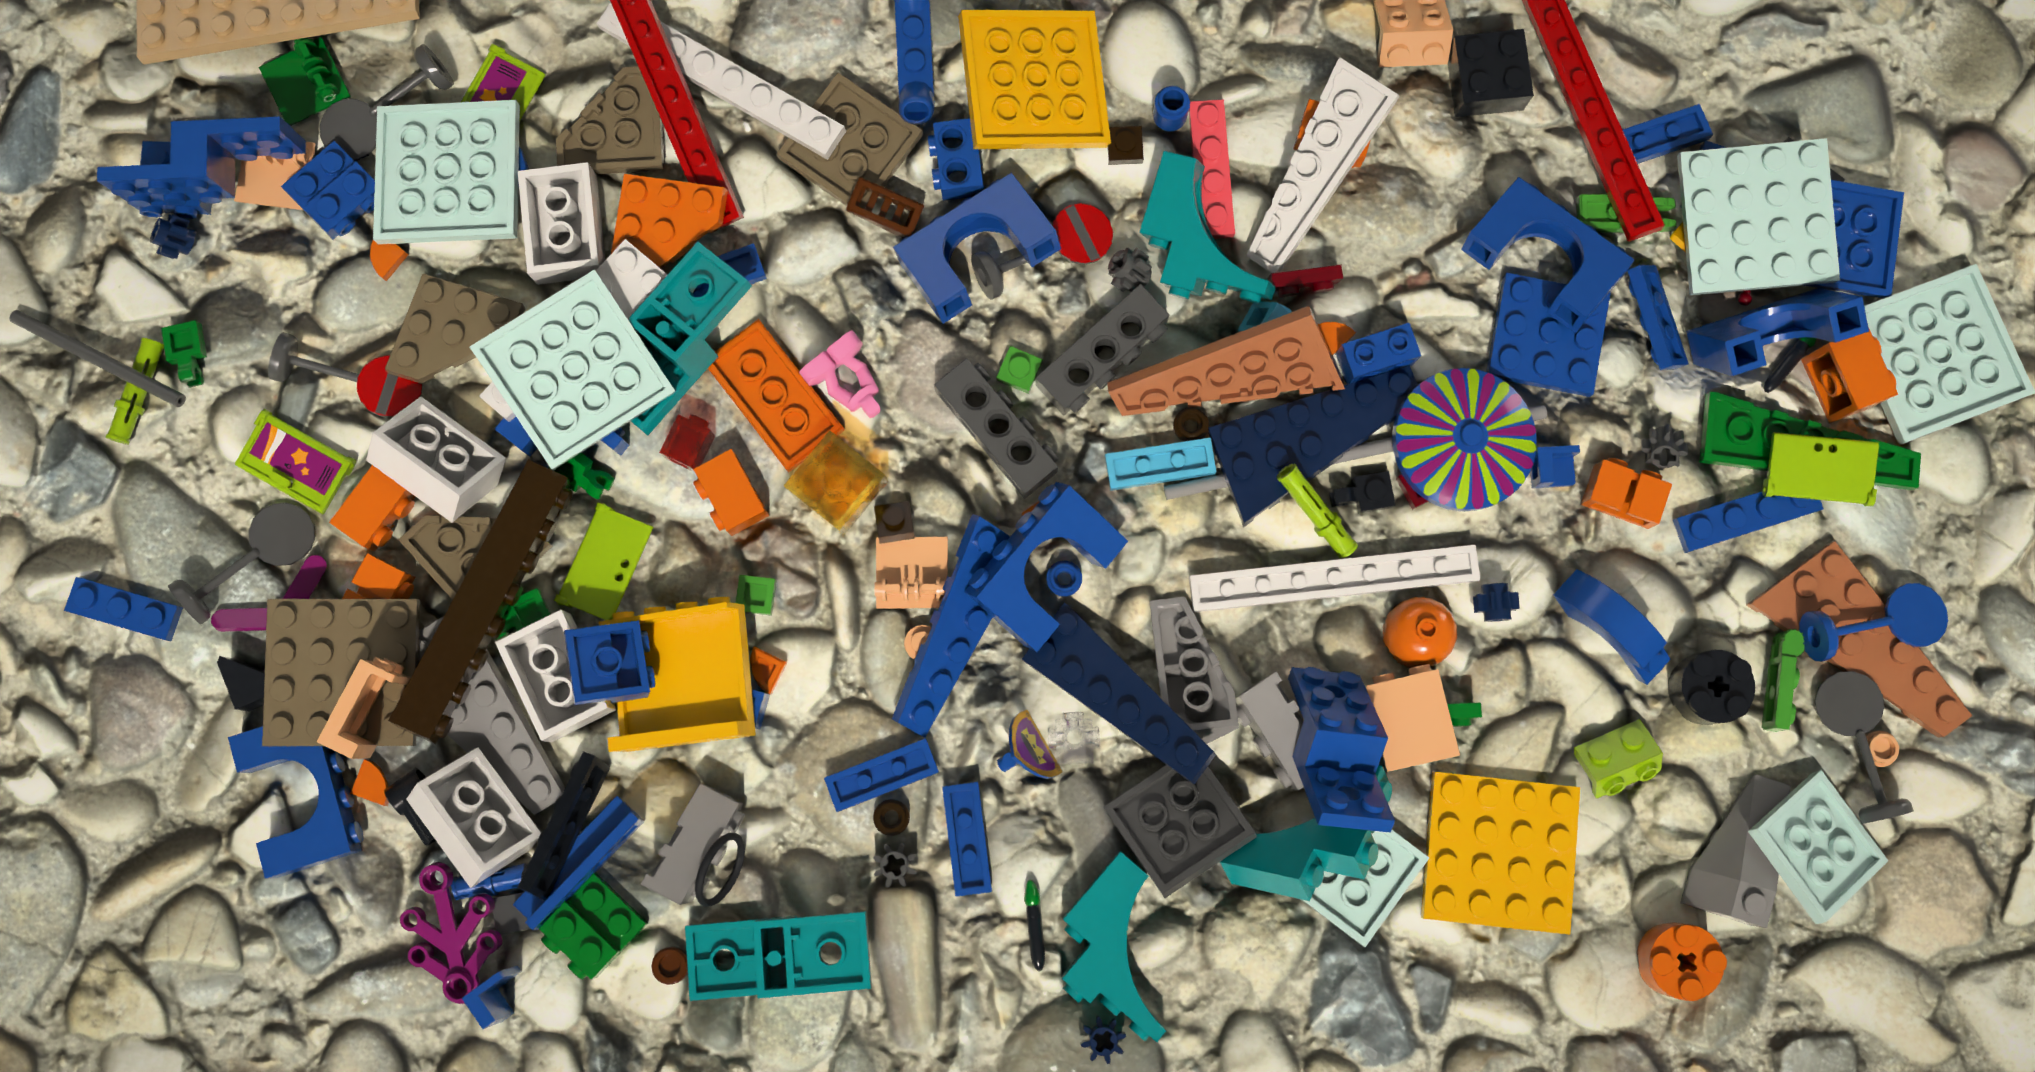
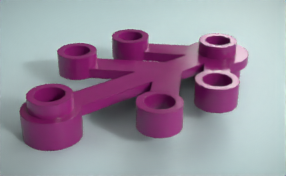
M436 862L421 871L419 883L425 892L434 895L441 930L426 920V914L420 907H411L404 911L400 916V924L405 930L416 932L446 953L449 966L434 957V950L430 944L421 942L409 950L408 960L413 966L422 967L443 982V993L448 1000L457 1004H465L462 998L480 985L477 974L489 955L501 947L503 939L501 934L494 929H489L480 934L476 942L477 949L465 964L462 950L481 919L493 912L495 902L490 895L485 893L471 899L469 911L457 928L449 887L453 882V873L445 863ZM436 871H440L443 875V882H439L436 879ZM478 900L486 904L485 912L479 910L477 906ZM410 913L417 917L416 925L410 922ZM486 936L493 939V947H489L485 943ZM417 949L424 952L425 960L418 958ZM459 978L465 981L467 990L459 986Z

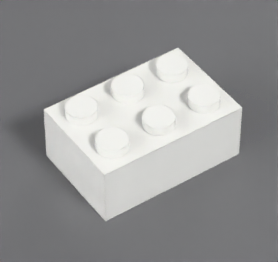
M586 162L517 171L527 274L537 285L578 280L595 269L596 271L606 259L598 180L590 164Z
M420 396L372 432L366 461L453 523L498 485L506 457Z
M559 610L495 642L540 740L551 743L617 710L614 703H611V700L574 705L564 631L578 629L572 615L564 610Z
M479 747L418 782L406 799L470 888L530 851L541 834Z

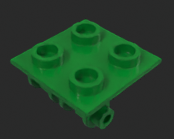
M308 37L295 39L293 51L259 67L284 121L290 126L329 108L332 104L342 99L351 97L322 37L314 41L308 39Z

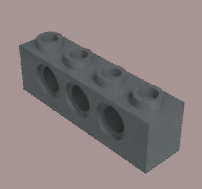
M1140 284L1036 377L1035 385L1063 415H1066L1070 410L1074 413L1078 412L1090 400L1087 395L1097 386L1100 390L1106 387L1107 383L1116 377L1113 371L1122 363L1129 366L1142 353L1139 349L1148 340L1152 343L1156 342L1168 330L1165 325L1170 314ZM1125 323H1134L1139 327L1140 333L1136 336H1127L1122 332L1121 326ZM1100 346H1108L1113 350L1114 356L1111 359L1102 360L1096 356L1095 350ZM1074 369H1082L1087 373L1088 379L1078 384L1071 381L1068 375Z
M966 358L934 384L935 392L1022 497L1026 499L1058 472V466L1055 462L1059 459L1046 443L1040 446L1033 435L1036 431L1025 417L1022 416L1018 419L1010 410L1013 404L1001 389L995 392L988 384L991 378L986 370L979 363L973 366ZM974 392H979L986 397V401L980 407H972L966 402L967 397ZM1002 419L1008 423L1009 428L1003 434H994L989 430V424L993 420ZM1017 446H1025L1032 454L1028 460L1019 462L1011 456V452Z

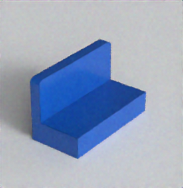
M518 965L500 970L462 998L482 1029L501 1023L514 1014L499 988L522 972Z

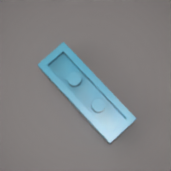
M1211 437L1105 454L1110 491L1215 475L1217 472Z

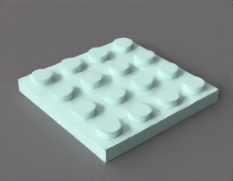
M516 100L377 106L373 240L379 245L517 238V171H519L520 105Z
M1827 138L1680 152L1677 155L1690 295L1835 283L1840 281Z
M1977 264L1864 306L1868 328L1872 336L1876 337L1881 345V356L1886 368L1893 373L1896 379L1898 395L1880 404L1899 445L2035 393Z
M595 269L470 346V349L552 470L675 393L674 388Z

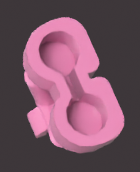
M851 330L830 345L826 351H823L799 371V374L809 386L826 381L829 396L851 412H855L861 407L869 418H874L881 411L879 404L873 398L879 392V388L867 364L855 358L863 343L855 332ZM841 365H846L856 373L861 390L856 394L839 386L835 370Z

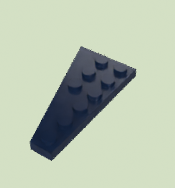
M1410 365L1344 385L1345 389L1333 391L1331 389L1209 427L1208 435L1211 437L1214 451L1243 528L1254 521L1256 516L1266 509H1271L1280 502V499L1289 494L1282 483L1276 478L1277 474L1289 464H1296L1306 480L1310 481L1341 459L1343 454L1356 445L1359 446L1369 439V436L1378 429L1393 422L1404 399L1418 386Z

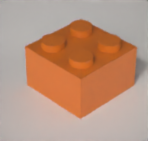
M1870 329L1869 332L1836 343L1829 342L1801 359L1829 424L1867 410L1898 395L1896 379L1893 373L1886 368L1881 356V345L1877 338L1872 336Z

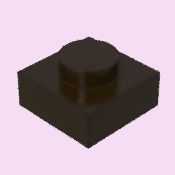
M1142 126L1109 127L1111 144L1107 147L1108 165L1143 164Z
M909 501L874 506L879 544L915 539Z

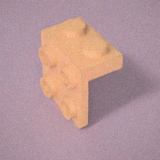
M1373 0L1381 30L1377 53L1379 67L1448 64L1453 26L1445 0Z

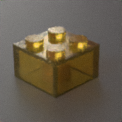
M829 430L784 484V487L789 494L844 537L886 486L888 480L883 472Z

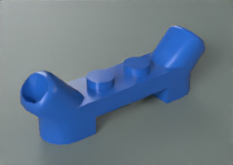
M895 0L899 115L907 123L922 124L932 118L935 108L930 0Z

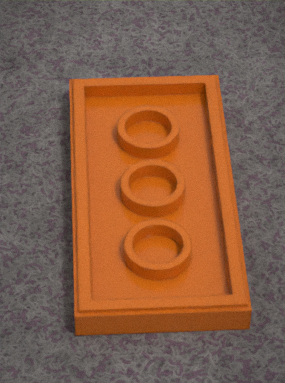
M759 319L715 351L718 357L709 366V371L788 473L845 430L812 386H809L802 378L797 367Z

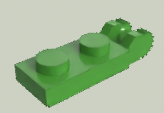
M1581 194L1576 198L1577 219L1592 226L1597 232L1624 233L1607 194ZM1653 197L1658 211H1669L1676 207L1674 198ZM1668 218L1662 219L1665 226L1658 232L1676 230V221Z
M1789 629L1779 632L1773 637L1761 727L1763 730L1772 732L1790 730V725L1795 720L1796 706L1792 703L1793 692L1800 678L1799 669L1796 668V657L1804 652L1805 647L1803 644L1805 642L1803 633H1800V630Z

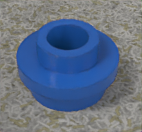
M1070 561L1056 562L1047 572V585L1058 596H1071L1079 590L1082 584V573L1079 567ZM1059 574H1069L1071 582L1068 585L1059 584L1057 580Z

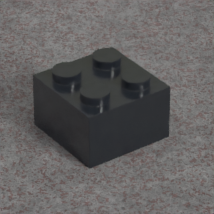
M1524 29L1454 36L1451 42L1448 71L1455 117L1523 111L1534 96Z

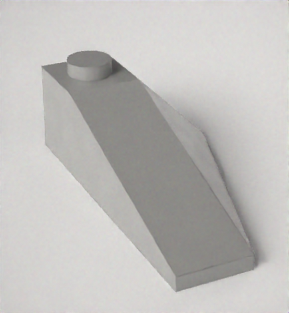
M1186 597L1150 601L1161 699L1206 744L1238 729L1239 723L1234 690L1226 679L1215 653L1212 652Z
M1756 774L1752 775L1729 809L1730 813L1720 828L1714 831L1709 839V844L1701 856L1696 858L1691 865L1682 894L1681 904L1750 926L1767 928L1777 892L1779 874L1748 831L1790 793L1791 785Z

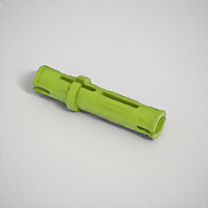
M142 338L132 368L141 373L144 368L143 374L153 378L162 350L164 349V344L148 338ZM126 382L120 400L115 401L114 407L117 409L105 438L129 445L138 416H143L145 409L142 405L147 391Z
M1289 464L1277 474L1276 478L1314 524L1316 534L1326 539L1339 558H1346L1357 549L1358 544L1342 526L1340 516L1336 512H1331L1296 464Z

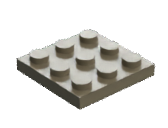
M838 72L812 106L815 110L844 125L846 133L829 159L823 158L790 138L786 140L776 155L783 163L847 206L859 177L885 187L923 136V130L914 124L905 122L897 112ZM865 191L859 207L866 208L872 194L871 192Z

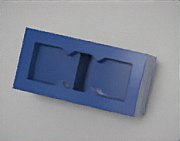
M970 118L933 123L934 135L928 136L930 157L937 156L938 168L932 169L934 190L941 189L943 201L969 198L983 191L979 149H973ZM950 138H957L962 141V144L955 149L947 148L944 145ZM955 171H961L966 174V178L961 182H952L948 179V176Z
M1410 323L1344 343L1335 354L1346 385L1408 365L1412 366L1422 356Z

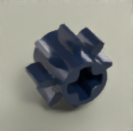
M174 214L168 215L167 220L158 218L150 237V243L158 245L156 253L171 259H177L179 253L188 255L196 237V231L187 228L190 220Z
M1508 583L1481 585V594L1473 596L1474 613H1483L1484 622L1512 620L1511 611L1520 609L1519 593L1510 592Z
M1098 1015L1096 1016L1097 1025L1093 1028L1087 1025L1083 1026V1030L1089 1034V1039L1080 1042V1045L1083 1048L1091 1046V1061L1095 1060L1097 1055L1104 1056L1107 1064H1110V1054L1114 1051L1118 1054L1124 1053L1123 1049L1118 1045V1040L1124 1039L1126 1034L1125 1032L1115 1033L1116 1019L1113 1018L1107 1025L1102 1023ZM1106 1031H1109V1038L1112 1044L1110 1046L1103 1044L1101 1048H1097V1041L1094 1035L1096 1033L1103 1035Z

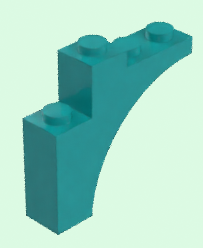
M1164 151L1139 232L1149 240L1148 245L1168 250L1171 245L1160 283L1170 288V295L1183 299H1189L1190 294L1201 297L1206 283L1207 290L1226 295L1229 289L1240 292L1239 298L1250 302L1260 303L1261 298L1272 301L1276 287L1270 281L1256 277L1233 264L1221 251L1209 230L1202 203V179L1205 166L1196 158Z
M1379 765L1375 775L1388 803L1392 795V785L1387 778L1383 766ZM1313 818L1281 831L1256 834V838L1220 861L1231 884L1310 901L1315 889L1322 883L1324 871L1365 880L1370 867L1377 861L1378 846L1371 834L1375 831L1318 825L1316 819Z
M1119 851L1062 917L1067 923L1064 930L1079 944L1084 939L1089 942L1062 974L1061 977L1066 982L1063 989L1078 1003L1084 998L1091 1004L1096 996L1101 993L1104 997L1100 1002L1114 1015L1118 1016L1122 1011L1130 1018L1132 1022L1128 1027L1141 1039L1146 1041L1150 1036L1158 1042L1166 1032V1029L1153 1017L1140 998L1132 979L1127 956V931L1131 910L1139 890L1149 876Z

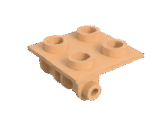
M306 142V154H293V157L290 159L258 156L257 160L254 161L242 160L234 201L303 210L281 186L314 158L316 143Z
M876 537V609L939 608L946 592L943 590V586L948 576V537H915V539L879 544V538Z

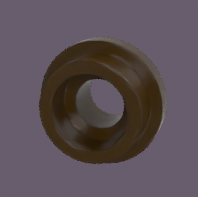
M1193 407L1181 410L1173 422L1174 432L1183 442L1203 439L1209 428V421L1205 413ZM1188 420L1194 421L1197 424V430L1193 432L1187 431L1184 423Z
M888 799L876 807L873 821L879 832L887 836H895L907 828L910 814L904 803L899 800ZM890 810L896 811L899 816L897 823L894 825L888 824L885 820V815Z

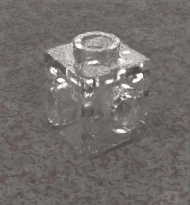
M1084 712L1062 713V719L1055 720V728H1048L1049 750H1056V765L1094 763L1093 749L1100 748L1099 726L1092 727V718L1084 719ZM1070 732L1078 733L1080 743L1076 745L1069 743L1067 735Z

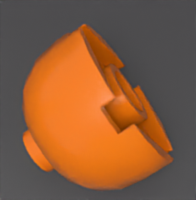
M1413 597L1400 602L1388 613L1383 625V641L1398 663L1409 668L1430 664L1431 667L1441 663L1451 654L1457 641V624L1453 614L1443 603L1429 597Z

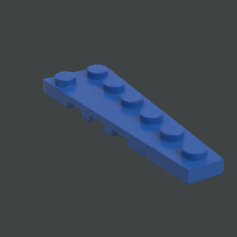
M972 514L956 553V556L959 558L951 577L947 576L943 586V590L946 592L939 610H934L930 623L933 625L926 642L920 645L914 667L909 673L892 720L924 738L992 619L984 609L965 593V590L970 586L969 580L978 569L985 568L993 558L992 553L996 546L1003 540H1008L1010 536L975 514Z

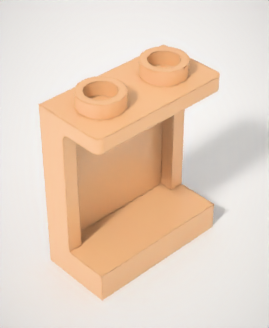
M376 656L373 661L360 659L317 743L351 759L371 758L377 745L357 734L386 680L391 683L408 685L411 678L402 674L405 667L389 659H381Z
M1430 664L1408 669L1409 676L1395 679L1394 673L1372 677L1374 684L1366 686L1367 693L1388 736L1383 752L1387 772L1460 756L1438 669L1431 670Z

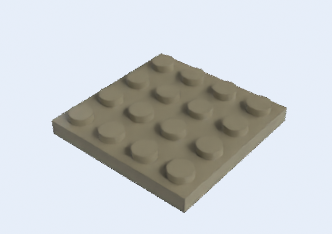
M267 599L262 746H324L317 743V740L360 659L373 661L375 656L381 659H389L405 667L402 674L411 678L419 663L420 600ZM385 681L357 734L358 736L377 746H416V735L400 729L388 721L407 685Z

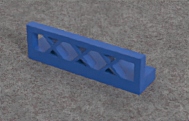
M616 796L577 837L548 899L544 901L524 892L513 903L528 919L525 923L532 930H539L564 901H568L591 875L596 873L645 822L619 796Z

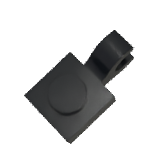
M1389 471L1355 476L1351 479L1353 488L1335 489L1332 493H1329L1331 507L1356 503L1358 514L1390 509L1396 506Z

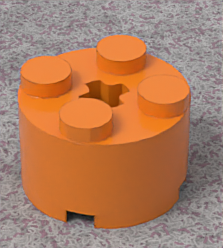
M1676 922L1656 925L1644 934L1637 949L1638 969L1644 982L1654 991L1680 1000L1696 1001L1712 993L1719 985L1724 970L1727 967L1726 956L1717 940L1708 931L1694 925ZM1679 954L1683 955V965L1679 967L1680 961L1677 959Z

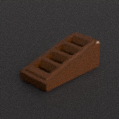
M859 177L846 207V211L901 238L910 237L914 233L924 209L923 204ZM867 190L872 194L866 208L863 209L859 205ZM878 197H881L885 200L877 215L872 213ZM891 203L897 205L892 220H888L885 217ZM905 209L910 214L905 226H902L898 222Z

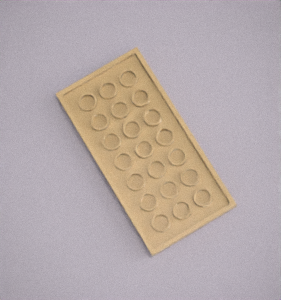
M136 0L137 57L144 65L420 19L419 0Z

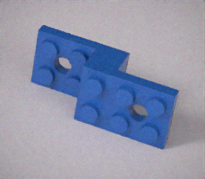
M280 116L171 121L170 164L97 167V182L111 190L113 194L126 200L129 205L136 207H147L151 205V202L160 201L170 205H184L186 200H199L211 204L220 203L224 198H235V158L243 161L257 160L258 156L290 159L293 157V154H306V140Z
M1291 667L1288 681L1304 719L1292 757L1317 824L1391 833L1395 819L1375 775L1388 736L1367 693L1361 676L1348 671L1337 673L1322 671L1315 667H1307L1305 669Z

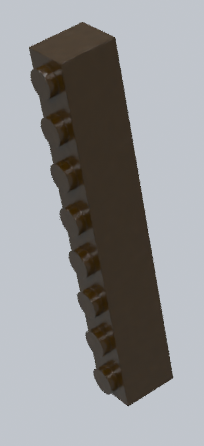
M528 459L388 721L393 725L435 745L439 737L445 738L454 721L451 715L456 705H462L471 690V685L468 682L474 671L479 672L483 668L489 654L488 651H485L492 638L497 639L501 634L506 619L503 618L509 605L514 606L519 600L523 590L520 584L525 574H531L534 571L540 558L537 552L542 542H548L555 531V517L559 510L564 511L571 501L573 491L570 490L572 486L568 477Z

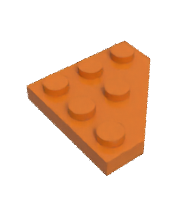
M624 174L611 254L626 239L660 269L669 262H675L688 252L695 242L708 232H714L723 224L728 190L719 186Z

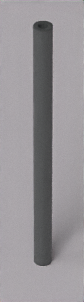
M19 310L13 311L9 317L10 322L176 407H181L186 401L184 394Z

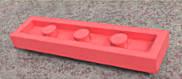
M1224 99L1190 102L1189 108L1192 158L1198 159L1205 166L1202 179L1204 215L1214 239L1234 238L1235 226Z

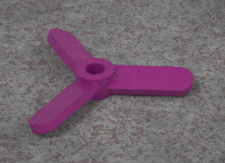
M320 555L309 556L283 599H309L327 568L326 560ZM267 608L220 609L212 615L211 624L216 630L221 632L266 630Z

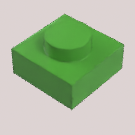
M1010 346L996 381L1029 394L1043 359Z
M739 575L736 603L745 605V613L772 616L777 580Z

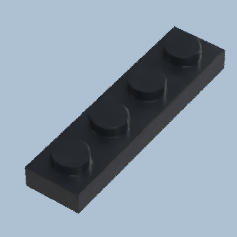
M583 751L579 761L573 766L569 782L563 794L555 803L554 813L546 829L539 836L538 846L530 862L523 869L521 881L517 888L541 900L546 901L609 772L610 766L595 755Z

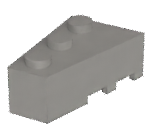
M1274 672L1235 698L1238 721L1243 727L1249 725L1257 736L1253 739V743L1262 756L1266 758L1270 755L1277 766L1273 771L1280 783L1285 788L1291 786L1293 791L1303 788L1292 756L1304 721L1297 712L1299 710L1298 705L1294 699H1288L1278 684L1282 681L1277 672Z
M700 783L677 822L678 827L669 844H664L660 850L659 855L662 857L652 876L646 874L641 885L679 905L693 902L696 897L695 882L697 873L706 853L722 835L730 831L735 833L738 830L745 816L744 813L740 812L744 804L707 784ZM723 845L718 850L708 867L707 873L712 864L715 866L719 865L726 853L727 846ZM706 875L703 884V894L710 882Z

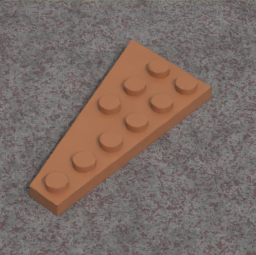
M1310 306L1107 383L1108 392L1122 416L1165 411L1170 405L1186 403L1188 408L1201 407V402L1220 400L1221 404L1276 398L1280 392L1299 390L1301 395L1313 393V388L1331 386L1333 391L1345 389L1343 379Z
M1835 541L1827 544L1746 605L1756 613L1760 612L1772 620L1773 624L1783 631L1789 629H1796L1798 631L1802 615L1809 611H1822L1833 620L1836 627L1886 617V605ZM1889 626L1839 636V648L1836 655L1826 660L1842 672L1854 671L1869 677L1877 684L1883 694V698L1901 709V713L1938 738L1947 736L1972 717V714L1920 648L1901 642L1892 634Z

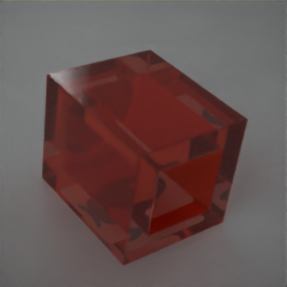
M678 414L659 453L665 459L694 472V468L702 465L716 435L708 428L710 424L708 421L693 414H690L688 419Z

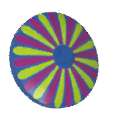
M1458 368L1445 370L1427 378L1407 395L1396 414L1392 431V444L1398 468L1415 492L1436 506L1453 511L1467 512L1491 507L1507 499L1519 489L1533 466L1537 448V436L1531 412L1514 388L1493 374L1476 369Z

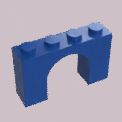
M1012 172L1002 179L993 181L988 188L977 195L966 198L959 206L945 215L934 218L929 225L910 237H904L899 244L893 247L900 265L942 324L972 306L966 287L950 267V259L954 249L968 236L985 231L1005 235L1015 244L1031 267H1034L1061 249L1055 228Z
M1520 177L1514 181L1471 230L1461 248L1463 252L1490 270L1507 249L1520 239L1540 237L1559 245L1570 258L1573 275L1569 283L1558 294L1547 313L1574 333H1577L1634 262V259L1627 255L1624 249L1609 242L1598 234L1592 226L1581 222L1570 214L1564 206L1556 204L1542 194L1536 186L1527 183Z
M1816 288L1686 332L1694 365L1729 376H1735L1766 366L1764 345L1803 337L1818 338L1836 343L1869 332L1862 296Z
M1059 482L1049 485L1041 492L1038 498L1040 502L1031 512L1025 513L1017 521L1015 532L1008 540H1003L996 546L992 553L993 558L985 568L978 569L969 580L970 586L965 590V593L1021 644L1035 652L1040 650L1060 624L1038 605L1027 591L1024 571L1032 551L1048 539L1063 537L1091 564L1106 569L1128 543V540L1070 485Z
M263 726L228 737L238 773H253L288 761H296L312 773L318 786L317 807L306 824L295 831L256 843L265 879L279 878L363 851L360 843L364 840L363 831L359 822L355 821L351 807L354 806L353 794H350V788L345 786L342 772L345 770V765L340 753L326 746H262Z

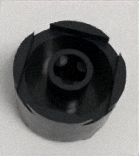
M1710 650L1685 658L1672 670L1668 681V694L1673 706L1675 705L1682 716L1692 723L1699 725L1727 723L1746 715L1755 696V680L1752 668L1746 660L1728 651ZM1708 682H1711V685L1714 686L1715 691L1712 689H1708Z

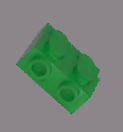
M593 873L568 901H564L539 930L544 934L541 938L542 943L550 951L558 954L561 950L571 960L567 966L577 977L583 980L588 976L593 980L602 974L644 929L648 922L597 873Z

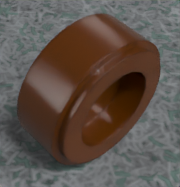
M673 946L666 947L657 952L651 964L654 977L666 985H673L682 981L688 975L687 953L681 948Z

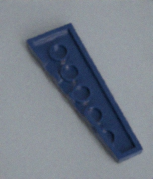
M1064 603L1053 617L1060 624L1038 652L1029 649L1022 660L1189 782L1195 784L1216 756L1215 752L1069 605Z

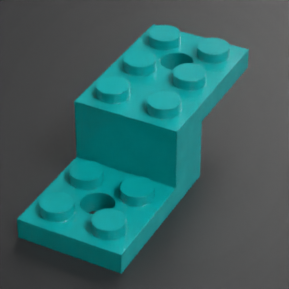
M697 242L628 319L634 330L642 337V342L675 390L674 394L631 420L647 436L717 359L718 355L705 339L752 287L747 279L700 242ZM703 283L709 284V289L704 296L693 297V292L698 285Z
M866 911L807 917L787 916L685 926L690 1001L757 995L759 999L872 988ZM827 942H834L841 948V959L835 964H828L821 957V948ZM721 949H728L735 956V964L730 970H722L716 964L715 957Z

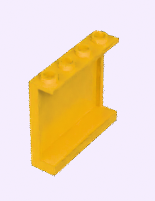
M714 597L708 599V605L698 606V602H681L675 604L676 610L666 611V607L644 608V615L635 616L633 611L616 612L612 614L613 619L599 621L600 626L639 620L641 631L647 630L650 652L644 653L646 666L653 667L655 676V687L650 688L648 698L617 702L619 736L607 737L608 752H631L756 736L744 604L731 603L730 597Z

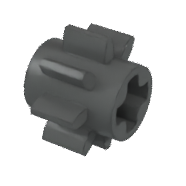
M1126 248L1115 253L1108 265V274L1113 277L1111 284L1122 292L1126 289L1132 292L1140 284L1145 287L1152 274V266L1147 263L1149 256L1138 248L1134 251Z
M1669 424L1656 429L1650 428V439L1641 440V451L1645 452V463H1653L1660 470L1674 465L1680 466L1679 455H1688V443L1684 442V431L1676 432L1673 428L1669 427Z
M887 843L884 845L887 854L884 857H873L876 862H880L881 868L874 873V876L884 874L887 877L886 887H890L893 879H899L900 884L904 887L907 885L904 876L907 873L917 874L918 872L910 867V861L915 859L917 855L911 854L907 856L903 853L905 843H901L897 851H892L891 846ZM892 854L896 859L903 858L905 865L900 867L902 872L900 875H897L895 871L888 872L886 869V865L890 863L889 856Z

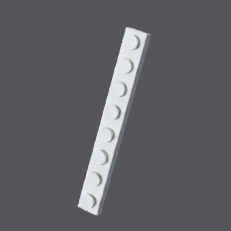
M610 2L596 24L602 31L629 46ZM661 22L684 78L823 158L829 159L846 133L844 125Z
M1476 545L1189 576L1193 613L1480 581Z

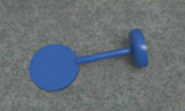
M1907 583L1896 588L1887 598L1885 606L1886 617L1836 627L1833 620L1822 611H1809L1801 617L1799 632L1803 633L1805 652L1811 659L1820 662L1829 660L1836 655L1839 648V636L1889 626L1892 634L1901 642L1912 647H1926L1938 642L1946 632L1948 624L1947 608L1941 597L1932 588L1920 583Z

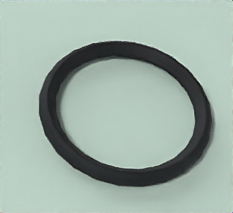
M727 833L722 835L706 853L695 882L696 899L701 905L708 907L719 903L734 886L745 857V844L739 834ZM734 840L737 844V856L733 870L718 894L711 899H706L703 895V884L708 867L718 850L727 841Z

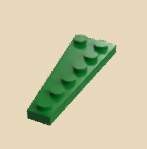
M1710 391L1705 394L1700 463L1768 471L1773 432L1879 442L1874 485L1915 490L1919 488L1921 453L1879 440L1866 439L1861 435L1845 430L1838 431L1821 426V423L1797 419L1788 416V413L1778 410L1770 411L1754 406V403Z

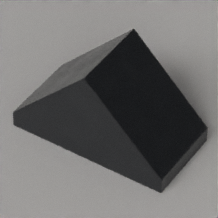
M219 656L217 664L234 709L249 712L263 706L265 671L234 658Z

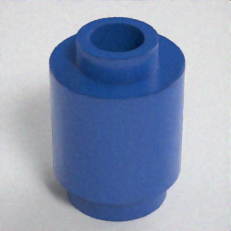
M1176 86L1163 88L1157 94L1153 109V119L1159 128L1165 131H1175L1185 124L1190 108L1188 94Z

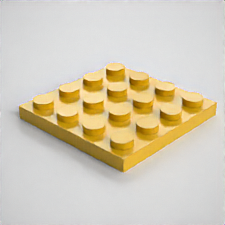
M961 10L958 19L973 149L1107 148L1111 144L1095 11Z
M1432 772L1426 855L1429 859L1425 863L1421 918L1570 935L1580 787Z

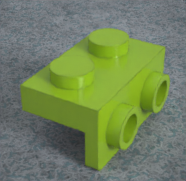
M1640 719L1574 747L1576 759L1592 782V793L1595 798L1605 795H1616L1624 790L1627 785L1639 780L1642 782L1654 778L1662 768L1663 752Z

